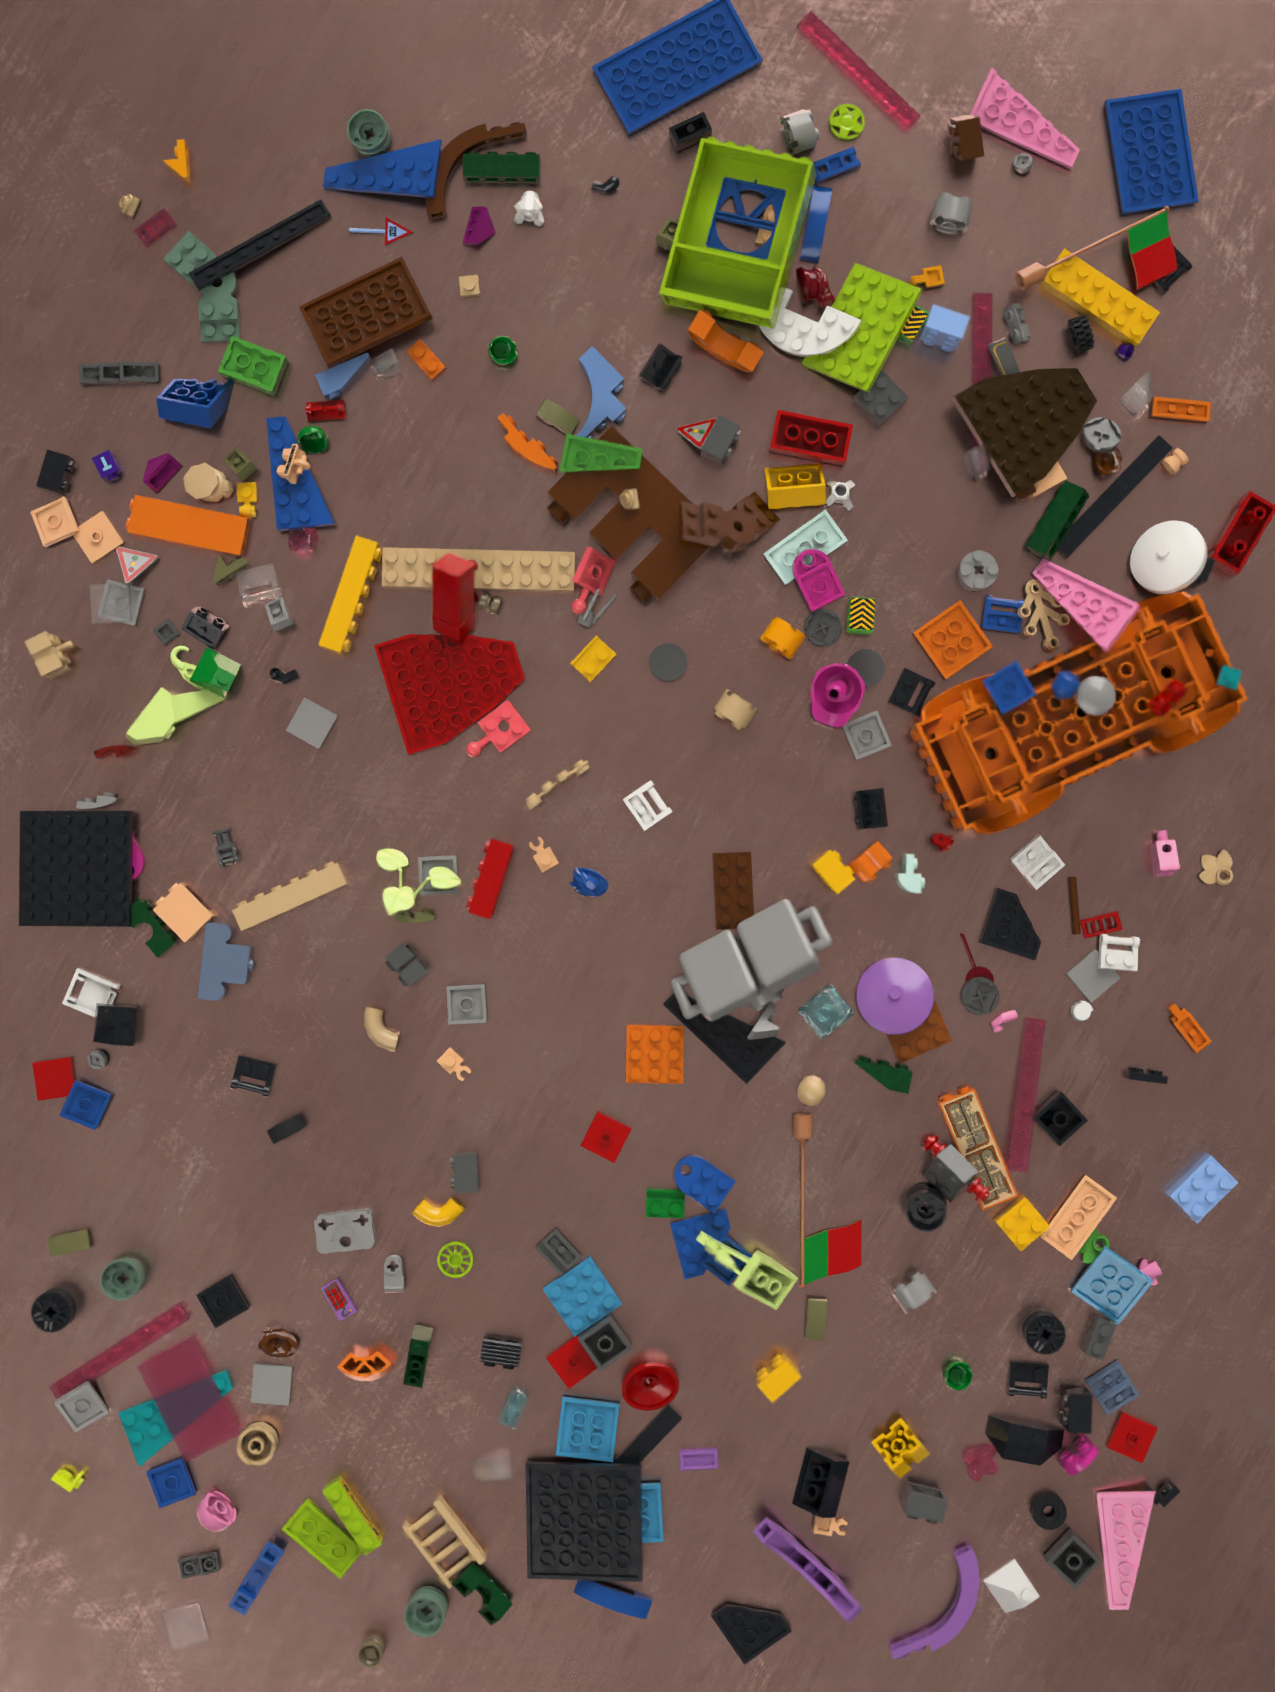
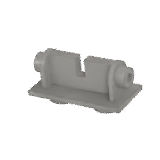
M1012 303L1004 308L1003 311L1010 331V337L1015 346L1022 341L1023 343L1030 341L1031 334L1027 323L1021 324V321L1026 320L1023 307L1020 306V303Z

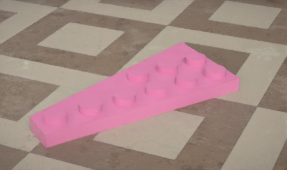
M991 68L971 111V114L980 117L981 128L1071 169L1080 149L1064 134L1056 130L1049 120L1047 121L1042 117L1041 113L1020 93L1013 90L1009 83L996 74L997 72Z
M1044 558L1032 572L1034 578L1038 580L1106 653L1140 609L1139 604Z
M1156 1491L1097 1493L1109 1610H1129Z

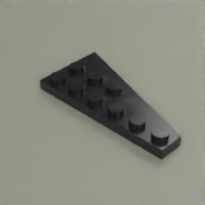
M674 993L663 1004L746 1084L786 1043L776 1037L749 1040L747 1037L754 1027L727 1014L712 1022L708 1021L702 1013L691 1019H686L682 1014ZM688 996L691 1006L697 1003L695 999Z

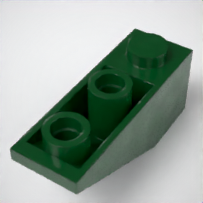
M860 1056L859 1059H854L856 1065L887 1089L909 1094L913 1071L908 1069L909 1066L897 1064V1067L889 1066L890 1062L883 1060L874 1063L871 1062V1058Z
M414 1325L408 1351L404 1385L422 1388L433 1328Z

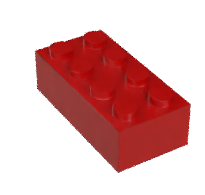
M778 410L769 451L844 466L853 424Z
M495 839L486 842L483 851L486 853L484 860H480L477 870L480 871L479 878L474 879L472 889L475 891L473 897H469L466 908H469L468 913L487 919L493 918L513 855L514 845Z

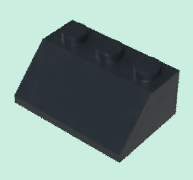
M807 1448L792 1504L820 1518H835L850 1461L834 1454Z

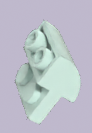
M903 854L902 873L894 874L895 881L906 892L921 893V889L925 888V878H921L922 874H914V870H917V858H914V854Z

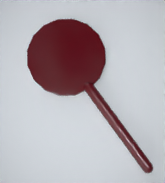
M961 933L962 942L973 967L966 974L965 982L975 977L988 978L994 982L993 974L989 969L982 966L976 967L965 936Z

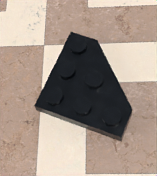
M997 888L980 943L1036 961L1041 941L1017 894Z
M726 1604L711 1614V1617L744 1665L792 1632V1629L781 1613Z

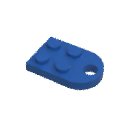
M697 1156L684 1158L676 1165L674 1170V1182L677 1188L713 1214H715L736 1182L706 1160ZM682 1165L689 1166L690 1174L688 1176L681 1174L680 1168Z

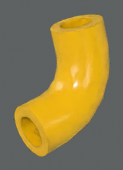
M453 1197L439 1208L431 1206L423 1199L411 1214L427 1225L440 1227L451 1224L466 1209Z

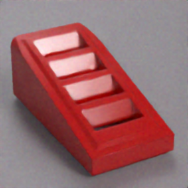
M1118 910L1080 920L1084 939L1123 930ZM1110 917H1114L1115 927H1112ZM1106 918L1108 925L1107 929L1104 928L1102 919ZM1096 920H1098V922H1099V926H1100V930H1099V931H1097V929H1096V925H1095V921H1096ZM1088 922H1091L1092 933H1089Z

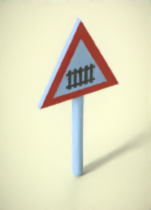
M385 217V229L349 228L350 232L385 233V246L414 233Z

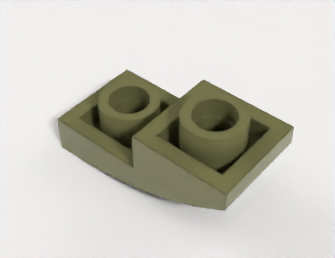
M547 398L543 400L535 413L547 424L554 425L564 434H571L580 420Z
M422 908L421 911H416L415 918L412 917L413 913L401 911V914H396L394 921L423 923L435 920L437 915H433L432 910Z
M87 1229L47 1238L50 1257L90 1249Z
M808 1298L805 1313L807 1319L804 1331L805 1340L824 1341L827 1299Z

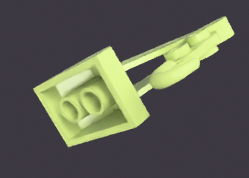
M186 646L175 647L170 654L172 664L179 670L183 679L199 691L171 696L168 691L161 687L126 732V739L132 744L142 745L163 742L165 738L169 739L176 728L174 727L175 724L226 699L227 694L223 698L189 681L196 666L181 662L177 658L179 651H189V648Z
M703 1231L696 1238L699 1243L705 1246L706 1251L716 1255L714 1258L739 1275L733 1283L738 1290L775 1310L778 1309L798 1280L792 1272L759 1250L749 1258ZM730 1254L747 1263L743 1270L729 1258Z

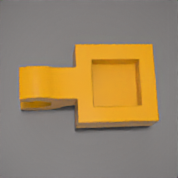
M941 265L923 268L921 270L922 275L911 276V279H909L911 285L919 286L924 284L925 289L944 286L945 284Z

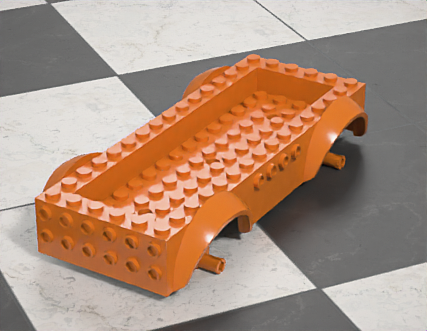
M1180 591L1171 594H1161L1136 602L1139 604L1140 609L1107 653L1096 642H1092L1084 647L1080 644L1071 648V653L1064 655V652L1054 656V660L1049 663L1045 660L1037 664L1036 669L1032 671L1029 668L1024 670L1023 672L1036 695L1004 714L1000 713L982 683L983 680L993 674L980 676L958 684L930 700L922 709V721L911 726L912 731H910V735L913 741H917L919 744V755L928 764L926 769L929 776H933L936 781L934 787L937 793L942 794L944 798L942 804L946 812L950 811L952 816L950 821L953 828L958 829V831L973 828L981 835L1007 830L1031 819L1053 805L1064 794L1066 783L1071 785L1079 781V777L1093 775L1098 772L1097 769L1103 766L1108 768L1115 764L1114 761L1118 759L1123 761L1133 756L1132 753L1147 746L1157 754H1166L1180 750L1208 737L1232 721L1240 713L1241 703L1248 700L1240 681L1237 690L1216 685L1221 666L1225 665L1231 668L1233 666L1200 595L1190 596L1186 592ZM1164 667L1169 668L1171 671V676L1167 679L1161 675V669ZM1065 670L1077 675L1080 684L1085 679L1093 676L1103 677L1114 687L1116 693L1115 702L1106 713L1089 715L1083 711V717L1080 718L1076 714L1077 708L1082 709L1078 704L1077 694L1075 693L1071 699L1064 698V700H1061L1053 695L1055 691L1051 688V684L1057 674L1065 672ZM1176 679L1185 685L1187 689L1186 695L1176 704L1171 700L1169 703L1172 708L1163 717L1160 716L1158 718L1146 705L1169 682ZM988 748L994 749L996 752L995 758L987 759L985 751Z

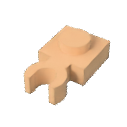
M538 837L540 845L535 847L532 842H529V846L537 852L533 858L543 873L559 864L550 847L544 849V841L541 837Z
M451 1047L437 1060L449 1074L455 1071L457 1078L461 1081L464 1080L461 1076L462 1070L467 1071L469 1074L471 1073L469 1067L461 1065L464 1059Z
M815 1515L811 1531L815 1534L832 1536L833 1531H836L838 1535H845V1531L839 1529V1527L848 1523L844 1519H837L835 1521L836 1517L820 1518Z

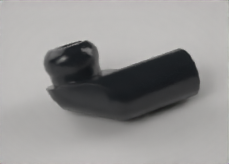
M611 176L605 183L594 181L591 190L610 194L619 187L620 180L617 176Z
M277 667L270 670L272 680L280 684H287L299 678L296 669L288 673L279 670Z

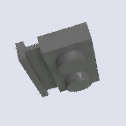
M556 1228L535 1247L561 1276L582 1257Z

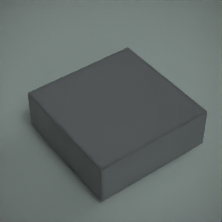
M170 619L165 620L153 629L165 646L181 635Z

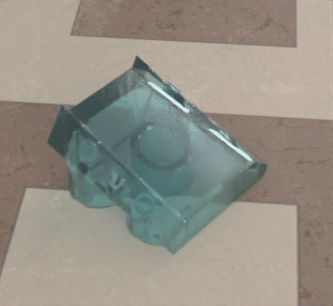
M828 985L798 1009L799 1013L820 1039L831 1034L832 1031L843 1025L854 1015L852 1008L848 1006L832 985Z

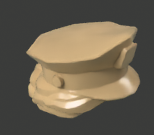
M207 463L191 466L183 477L185 491L195 499L218 502L223 497H230L234 491L233 483L230 480H226L224 473L214 469Z

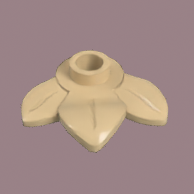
M1222 849L1217 858L1212 855H1202L1201 864L1205 871L1199 874V878L1206 884L1228 885L1233 879V872L1231 870L1233 861L1230 854ZM1224 872L1226 874L1225 879L1220 878V873Z

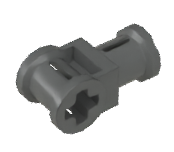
M229 828L212 832L218 844V847L215 848L221 869L229 864H240L237 848L230 841Z

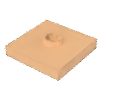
M65 496L30 512L44 547H48L80 532Z
M104 511L99 512L78 526L80 532L73 535L92 564L125 543Z

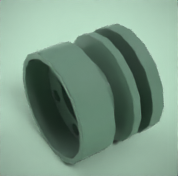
M359 110L348 121V138L363 156L371 157L383 154L391 146V130L383 117L375 110ZM374 133V137L368 138V135H372Z
M118 1258L107 1264L102 1270L100 1287L110 1299L117 1301L127 1300L137 1294L144 1286L146 1279L145 1270L133 1258ZM124 1273L125 1277L129 1278L125 1282H123V1279H120V1276Z
M422 1586L411 1595L404 1613V1620L408 1630L414 1635L430 1637L438 1633L442 1628L449 1608L448 1599L444 1592L433 1586Z

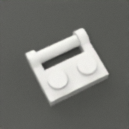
M651 780L623 799L644 831L673 812L661 799ZM647 790L660 809V814L656 815L643 796V792Z
M1101 934L1099 937L1098 969L1138 971L1139 937L1123 938ZM1107 944L1130 946V951L1107 949Z

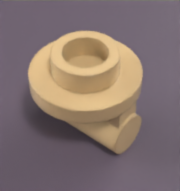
M131 194L122 196L119 201L120 211L133 218L141 200Z
M627 489L622 492L620 502L625 509L640 508L637 489Z

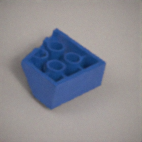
M173 379L156 398L159 418L212 428L228 409L234 381L227 379V383H217V379H209L208 382H198L197 379Z

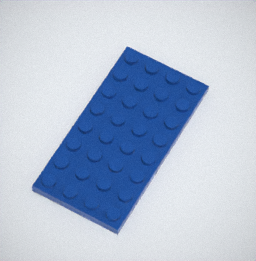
M713 0L592 66V69L628 135L761 64L763 59L731 1Z

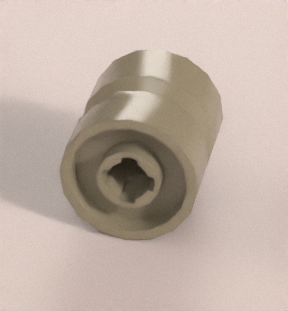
M370 1635L362 1641L357 1658L363 1667L372 1669L381 1663L385 1652L384 1641L376 1635Z

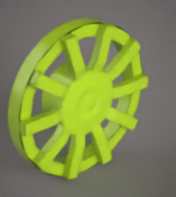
M449 1242L438 1253V1267L448 1277H462L472 1268L473 1253L462 1242ZM454 1245V1252L451 1251L449 1246ZM457 1245L463 1247L460 1252H457ZM445 1248L448 1250L450 1255L442 1253ZM466 1249L469 1254L462 1256V1252ZM441 1256L448 1258L443 1262L440 1260ZM470 1257V1262L464 1261L463 1258ZM448 1263L449 1266L447 1267L446 1270H444V1268L442 1267V1265ZM462 1263H463V1264H466V1265H469V1267L466 1269V1271H465V1269L463 1268V1266L461 1265ZM451 1267L454 1268V1274L448 1273ZM459 1267L463 1273L457 1274V1268Z

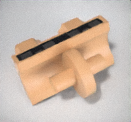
M292 444L291 448L283 450L282 458L287 463L286 465L278 466L277 474L281 478L287 479L291 484H296L299 474L302 475L303 470H309L310 464L306 461V453L299 449L298 444Z

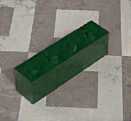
M469 151L468 154H463L464 182L540 183L541 160L540 155H537L535 152H526L525 154L506 152V154H498V152L489 151L487 154H479L477 151Z
M1066 480L1058 488L1056 497L1053 502L1049 503L1047 512L1039 520L1037 529L1034 534L1030 535L1026 545L1031 553L1050 562L1089 498L1085 488Z

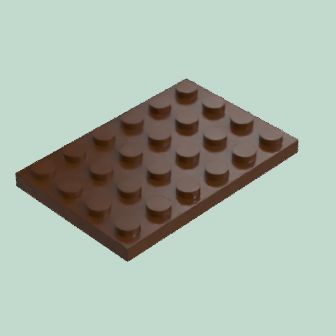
M403 257L299 306L328 368L336 366L432 319V315Z

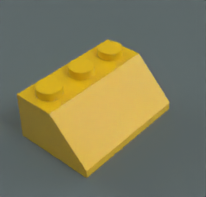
M821 463L764 468L768 509L826 504V485Z

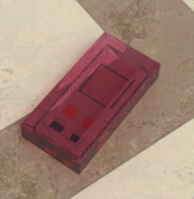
M163 208L134 229V231L147 247L177 224L167 210Z

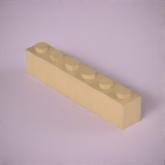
M329 862L323 865L324 869L318 872L314 869L305 873L307 876L305 878H293L288 881L289 885L282 887L278 885L271 888V893L267 895L260 893L253 897L254 900L249 903L245 900L236 904V908L232 912L240 930L245 931L348 885L349 883L340 863Z

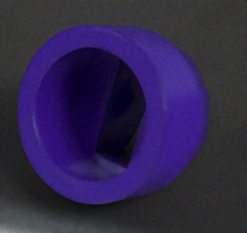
M1130 343L1120 344L1117 348L1119 356L1129 359L1133 355L1134 345Z

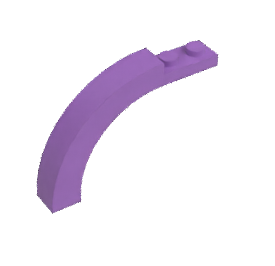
M971 1544L953 1552L959 1570V1586L955 1601L949 1612L932 1628L889 1646L893 1659H903L910 1652L924 1650L927 1645H930L933 1652L951 1641L965 1626L974 1610L979 1592V1568Z

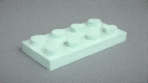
M825 509L763 553V556L784 585H787L795 579L792 565L795 557L800 552L807 549H816L829 555L848 540ZM810 554L805 555L803 563L810 565L812 563V556Z

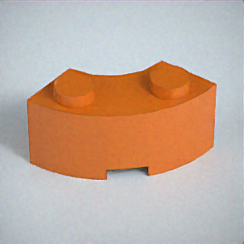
M378 1351L367 1357H359L350 1352L337 1366L339 1371L345 1376L358 1381L376 1380L384 1377L394 1369L393 1365Z

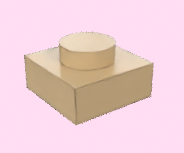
M478 275L459 277L461 297L480 296Z

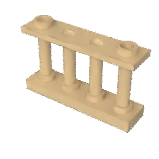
M440 1494L433 1501V1509L413 1525H410L406 1520L403 1523L402 1532L408 1540L411 1539L436 1571L440 1583L450 1589L453 1582L452 1577L472 1561H477L481 1565L486 1561L487 1555ZM437 1515H442L446 1520L445 1524L422 1541L416 1531ZM449 1530H453L457 1535L456 1540L434 1556L428 1546ZM460 1546H465L469 1551L468 1555L446 1572L439 1562Z

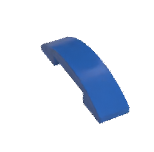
M817 185L813 187L800 261L819 263L832 188Z
M270 1541L267 1542L230 1601L229 1607L245 1616L283 1555V1549Z
M578 1580L574 1589L575 1594L595 1604L643 1619L647 1618L653 1601L635 1593L632 1595L592 1580Z

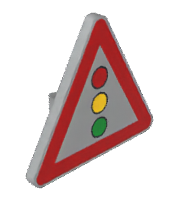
M717 418L680 426L676 430L695 447L702 449Z
M123 547L116 548L126 584H130L158 559L157 555Z

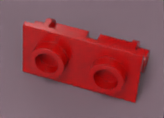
M344 400L306 402L305 412L308 422L346 419Z
M1174 679L1157 696L1153 697L1146 706L1158 718L1160 716L1163 717L1172 708L1169 702L1171 700L1174 704L1179 702L1186 695L1187 689L1184 684Z
M933 834L931 842L939 847L937 852H944L951 848L954 842L952 840L954 835Z

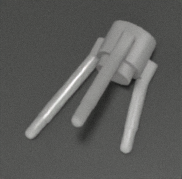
M597 589L585 612L576 614V621L590 628L591 624L595 625L598 618L616 599L617 594H614L594 616L595 613L591 612L600 593V589Z

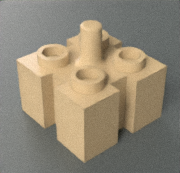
M46 631L24 641L42 677L52 679L71 670L69 666L71 661L66 653L63 654V652L74 647L71 641L62 644L58 636L55 637V635L49 634Z

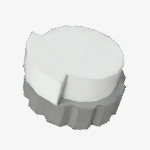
M1081 1000L1074 1002L1070 1007L1071 1017L1079 1022L1087 1021L1093 1011L1092 1006L1088 1002Z

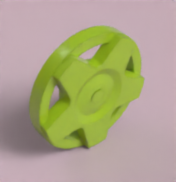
M841 104L830 115L829 128L838 139L845 141L853 140L864 129V115L858 107L852 104ZM838 111L839 116L833 117L834 114ZM859 118H861V125L857 122ZM834 127L839 128V133L835 131ZM849 132L856 133L852 136H848Z

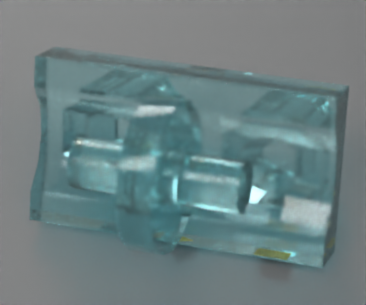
M511 1389L497 1422L515 1430L529 1396Z

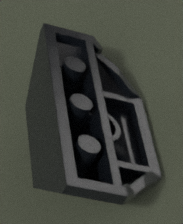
M988 1415L985 1434L1002 1459L1041 1466L1061 1449L1065 1429Z

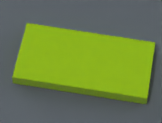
M309 1499L303 1502L281 1529L339 1579L342 1578L363 1553L354 1538Z

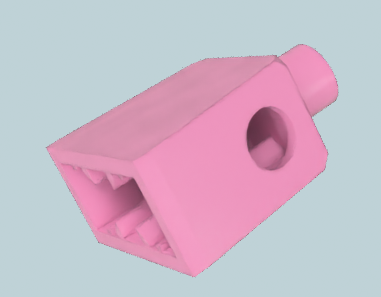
M1167 830L1157 831V841L1151 845L1153 877L1174 875L1180 869L1176 841L1168 840Z

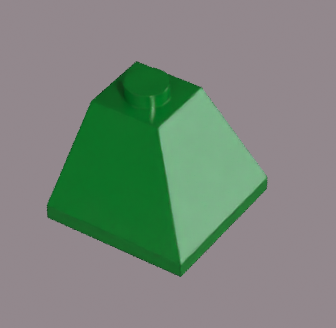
M206 647L189 681L225 698L241 664Z

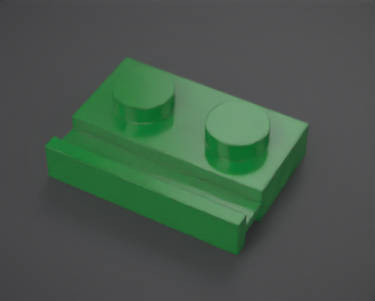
M647 1188L646 1217L684 1218L685 1194L679 1189Z

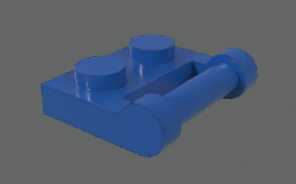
M986 594L981 629L1020 634L1022 618L1018 616V609L1022 607L1024 600L995 598L992 595ZM991 605L1017 608L1016 613L991 610Z

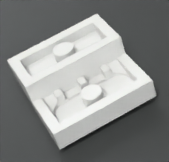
M1039 834L1009 859L1035 890L1040 888L1065 866L1055 851L1048 846Z

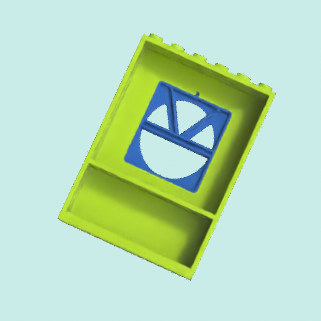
M714 137L701 138L659 291L664 304L697 312L699 310H706L714 316L775 329L817 176L811 159L806 157L794 158L788 153L775 154L769 149L761 151L751 145L738 146L732 141L724 143ZM754 190L765 195L766 198L746 216L740 191ZM730 196L734 198L738 214L720 211L721 206ZM770 204L773 206L775 223L756 219ZM719 219L773 232L763 246L755 251L742 253L730 250L724 246L717 234L716 221Z

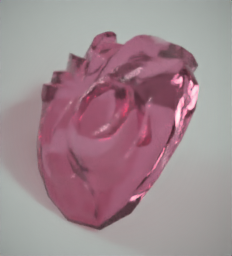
M314 527L289 530L288 545L291 550L308 549L312 547L316 540Z

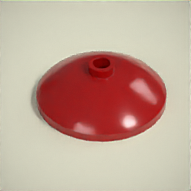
M646 1363L633 1368L624 1377L621 1385L622 1396L625 1402L631 1407L643 1411L657 1410L668 1405L676 1397L679 1390V1381L676 1373L670 1367L660 1363Z

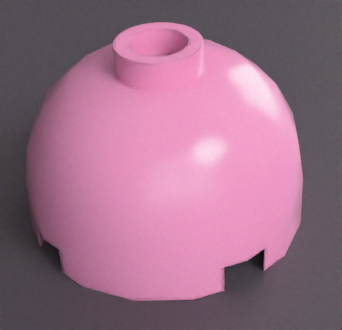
M218 1491L209 1492L205 1495L197 1508V1516L201 1525L213 1532L222 1531L229 1527L237 1517L235 1507L232 1509L228 1504L231 1503V1500Z

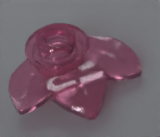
M983 1445L978 1450L970 1449L965 1452L964 1463L968 1467V1475L971 1479L979 1482L983 1474L991 1476L997 1473V1465L992 1460L997 1453L995 1447Z

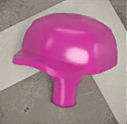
M835 663L822 667L817 671L810 691L812 714L816 721L837 728L843 727L852 714L858 710L864 695L865 682L856 669L847 664Z

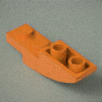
M502 413L497 417L499 423L508 432L503 438L511 449L536 467L553 473L558 471L556 466L558 462L552 455L548 456L544 452L546 448L540 440L536 442L532 438L527 442L528 437L522 430L518 432L514 427L516 423L510 415L506 417Z

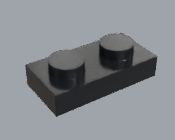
M1133 1067L1132 1071L1126 1070L1125 1078L1130 1080L1167 1084L1168 1076L1162 1075V1071L1151 1070V1073H1144V1069Z

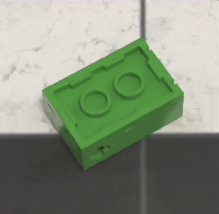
M231 336L230 344H228L223 355L222 366L220 365L218 369L219 374L230 380L275 396L289 362L286 356Z

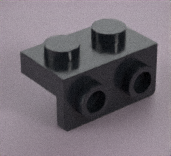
M658 344L639 377L654 388L663 390L670 384L673 373L680 368L683 357L674 354L664 345Z
M884 788L856 791L854 802L858 809L856 821L860 829L887 827Z

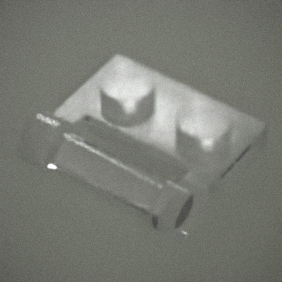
M273 563L235 572L244 606L272 597H282ZM272 584L273 590L249 596L247 594V590Z

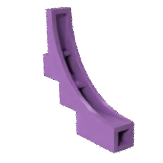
M767 1517L753 1531L764 1545L781 1556L802 1574L836 1608L847 1622L851 1623L863 1608L846 1589V1585L837 1574L823 1566L818 1558L811 1551L801 1546L790 1532Z

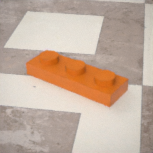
M1154 396L1152 398L1151 417L1209 422L1211 402Z

